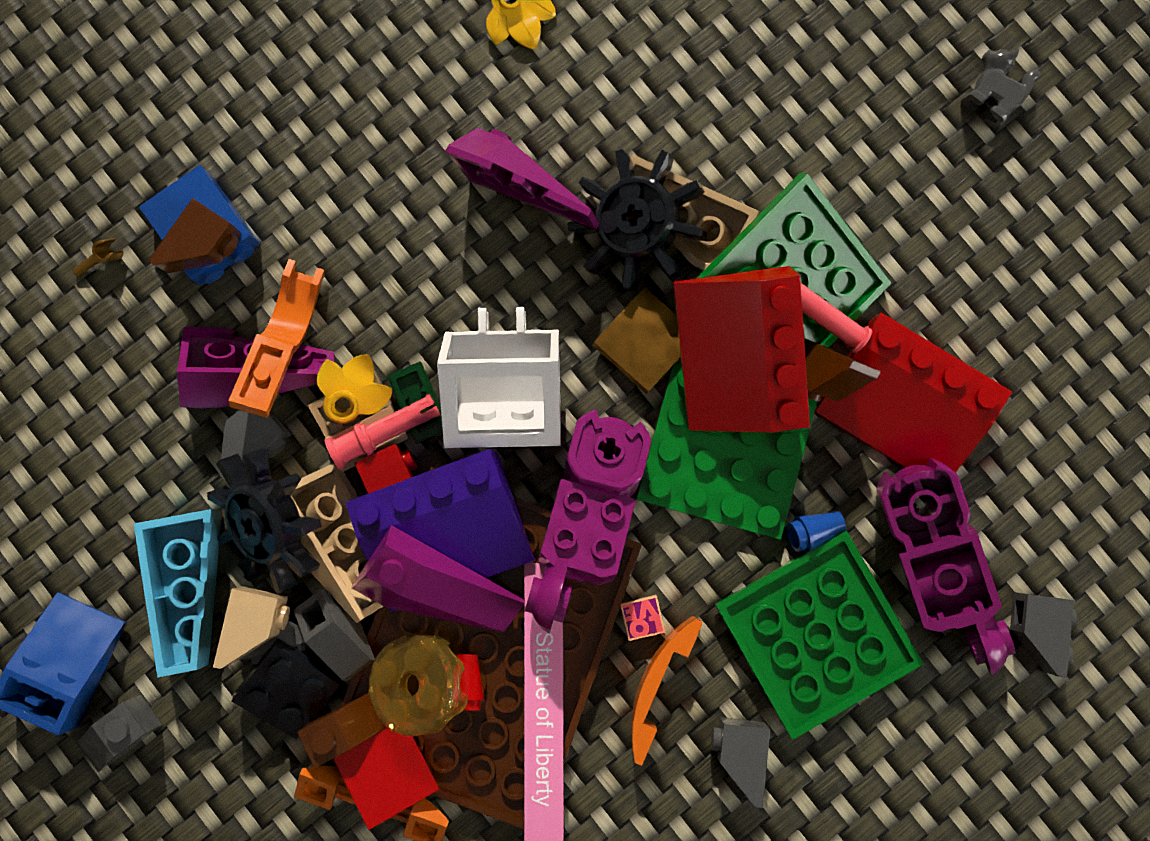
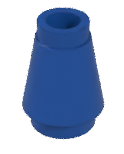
M837 511L834 513L797 516L793 522L787 524L786 529L793 549L796 552L804 550L807 553L846 531V523L842 514Z

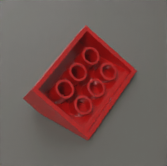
M790 266L673 282L688 429L694 431L772 433L810 427L800 275Z
M881 312L869 320L866 325L872 329V334L867 344L859 352H850L848 355L881 371L878 378L838 402L823 397L814 413L903 468L912 465H927L929 458H934L944 463L956 473L994 424L1012 391Z

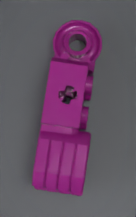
M597 410L584 414L576 422L563 471L565 480L561 479L540 553L539 562L545 567L542 579L534 577L525 612L532 613L537 624L549 634L553 620L563 623L572 586L563 584L564 579L602 585L612 582L618 573L636 499L630 498V496L635 493L643 477L651 445L650 435L641 422L632 427L627 422L618 418H599ZM608 455L611 457V460H607L603 456Z
M929 458L927 465L905 467L894 476L885 471L878 482L876 492L893 537L903 543L895 546L923 627L941 632L972 625L971 628L964 630L974 660L977 665L985 663L990 675L993 676L1004 666L1007 657L1016 654L1005 621L1000 620L996 622L994 614L1002 605L978 533L970 524L967 525L971 513L958 475L944 463L934 458ZM930 495V498L925 500V507L919 508L914 503L917 497Z

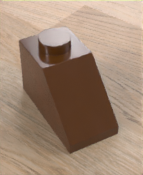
M192 198L148 261L167 273L221 263L224 257H228L234 252L239 242L238 237L242 232Z
M809 339L805 342L808 398L820 402L822 397L838 402L876 380L881 372Z
M376 688L308 723L297 733L314 768L354 748L394 722Z

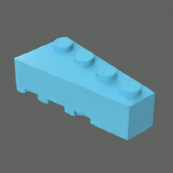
M209 509L134 523L157 678L194 671L209 665L219 555V541L217 538L221 532L222 510Z

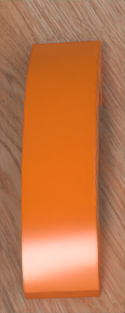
M691 616L674 629L656 650L642 675L631 717V744L636 764L643 765L657 732L656 724L645 718L674 652L687 658L689 657L703 624L699 618Z
M337 766L302 768L294 794L295 798L328 810L331 809L335 798L356 805ZM426 798L391 817L407 823L403 837L414 841H442L449 823L445 815Z

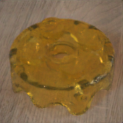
M406 635L396 638L387 644L377 655L369 677V695L375 714L383 725L391 731L403 736H421L441 731L454 716L461 713L466 707L468 698L460 689V678L464 672V665L448 646L450 642L447 639L431 635ZM412 674L416 676L419 682L418 691L414 696L407 689V681Z

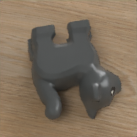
M1005 49L988 50L981 59L984 68L983 73L978 78L974 89L967 93L960 102L970 111H975L984 102L991 107L989 110L991 113L984 118V122L996 130L1009 118L1010 113L1023 104L1030 94L1034 82L1041 76L1040 71L1036 69L1027 72L1021 83L1006 76L1015 63L1019 49L1011 52Z

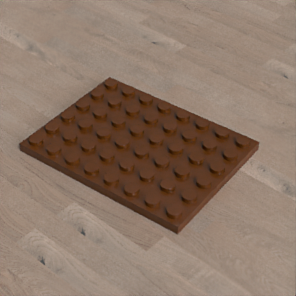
M514 497L535 561L530 563H540V553L552 511ZM628 538L625 541L618 573L612 582L594 585L587 582L580 583L564 579L563 584L572 586V591L563 620V765L642 547V543ZM524 565L487 578L524 599ZM524 605L505 632L402 610L391 612L390 608L384 606L378 609L367 636L375 661L351 678L341 706L377 688L394 722L393 724L405 719L440 788L431 795L524 829ZM455 655H478L484 694L480 710H449L450 700H446Z

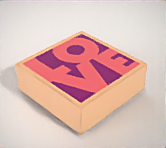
M657 595L621 603L620 607L629 641L665 633Z

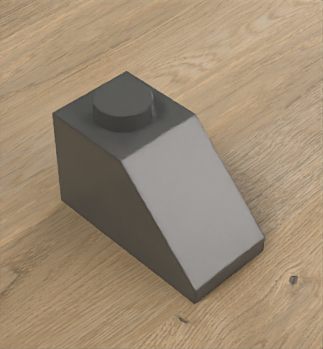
M138 695L123 701L91 725L77 743L96 770L100 772L162 726V723L143 696Z
M719 717V727H713L711 732V751H716V757L754 807L763 808L770 728L764 722Z

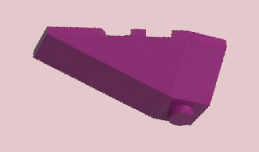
M476 128L448 145L445 152L470 182L597 230L599 222L592 210L512 143L511 138L507 134L496 129L487 132Z
M184 327L177 368L180 407L203 409L229 406L228 400L255 337L253 340L236 337L234 330L226 328ZM300 345L293 354L278 394L316 385L317 374L321 365L326 359L334 362V352Z
M392 525L351 588L384 607L500 632L506 631L525 603L524 599Z

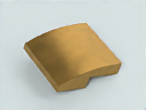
M646 287L624 308L592 344L646 394L681 358L677 316Z

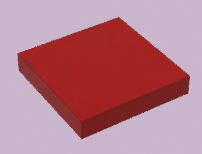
M405 719L400 720L347 752L333 758L368 830L440 789Z

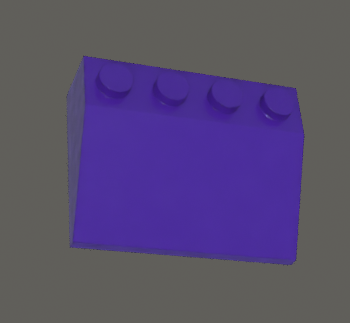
M491 449L345 502L356 538L367 561L391 525L485 578L535 561L499 453ZM390 608L391 612L397 611V609Z

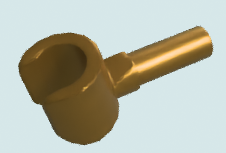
M112 238L94 242L92 246L93 254L73 269L74 274L80 276L100 262L104 263L121 259L124 254L123 250L112 253L110 251V245L116 239Z

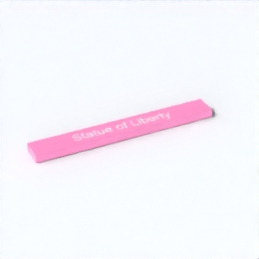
M541 563L524 564V841H564L563 623L553 620L549 634L537 624L532 613L525 612L534 577L542 579L545 567Z

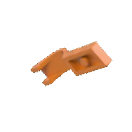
M288 259L282 274L274 312L264 332L260 335L257 334L228 400L231 408L268 418L293 354L302 344L309 328L324 278V269L317 268L314 277L296 272V261Z

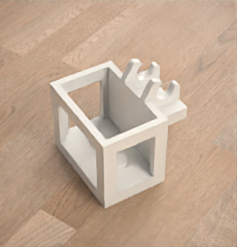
M516 307L517 331H490L489 312H487L486 308H478V331L445 332L437 362L444 448L561 446L559 330H526V311H524V307Z

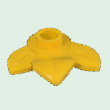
M491 0L493 8L486 19V29L495 45L502 43L510 35L521 46L533 50L537 47L541 35L540 21L553 19L556 16L555 7L551 0H516L513 4H508L504 0Z
M368 354L353 357L342 368L328 359L321 365L317 374V385L325 396L323 402L324 412L333 422L345 424L355 420L359 414H375L391 398L392 388L383 384L373 383L374 365ZM340 398H345L349 401L350 406L346 410H339L335 402Z

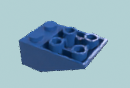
M58 592L2 672L0 677V710L56 735H61L79 727L127 622Z

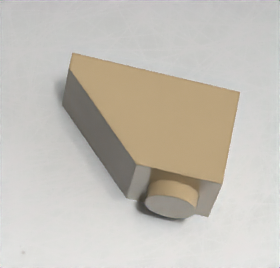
M244 586L231 589L213 667L222 669L232 665L279 635L280 630L285 629L289 620L290 607L286 606L288 596Z

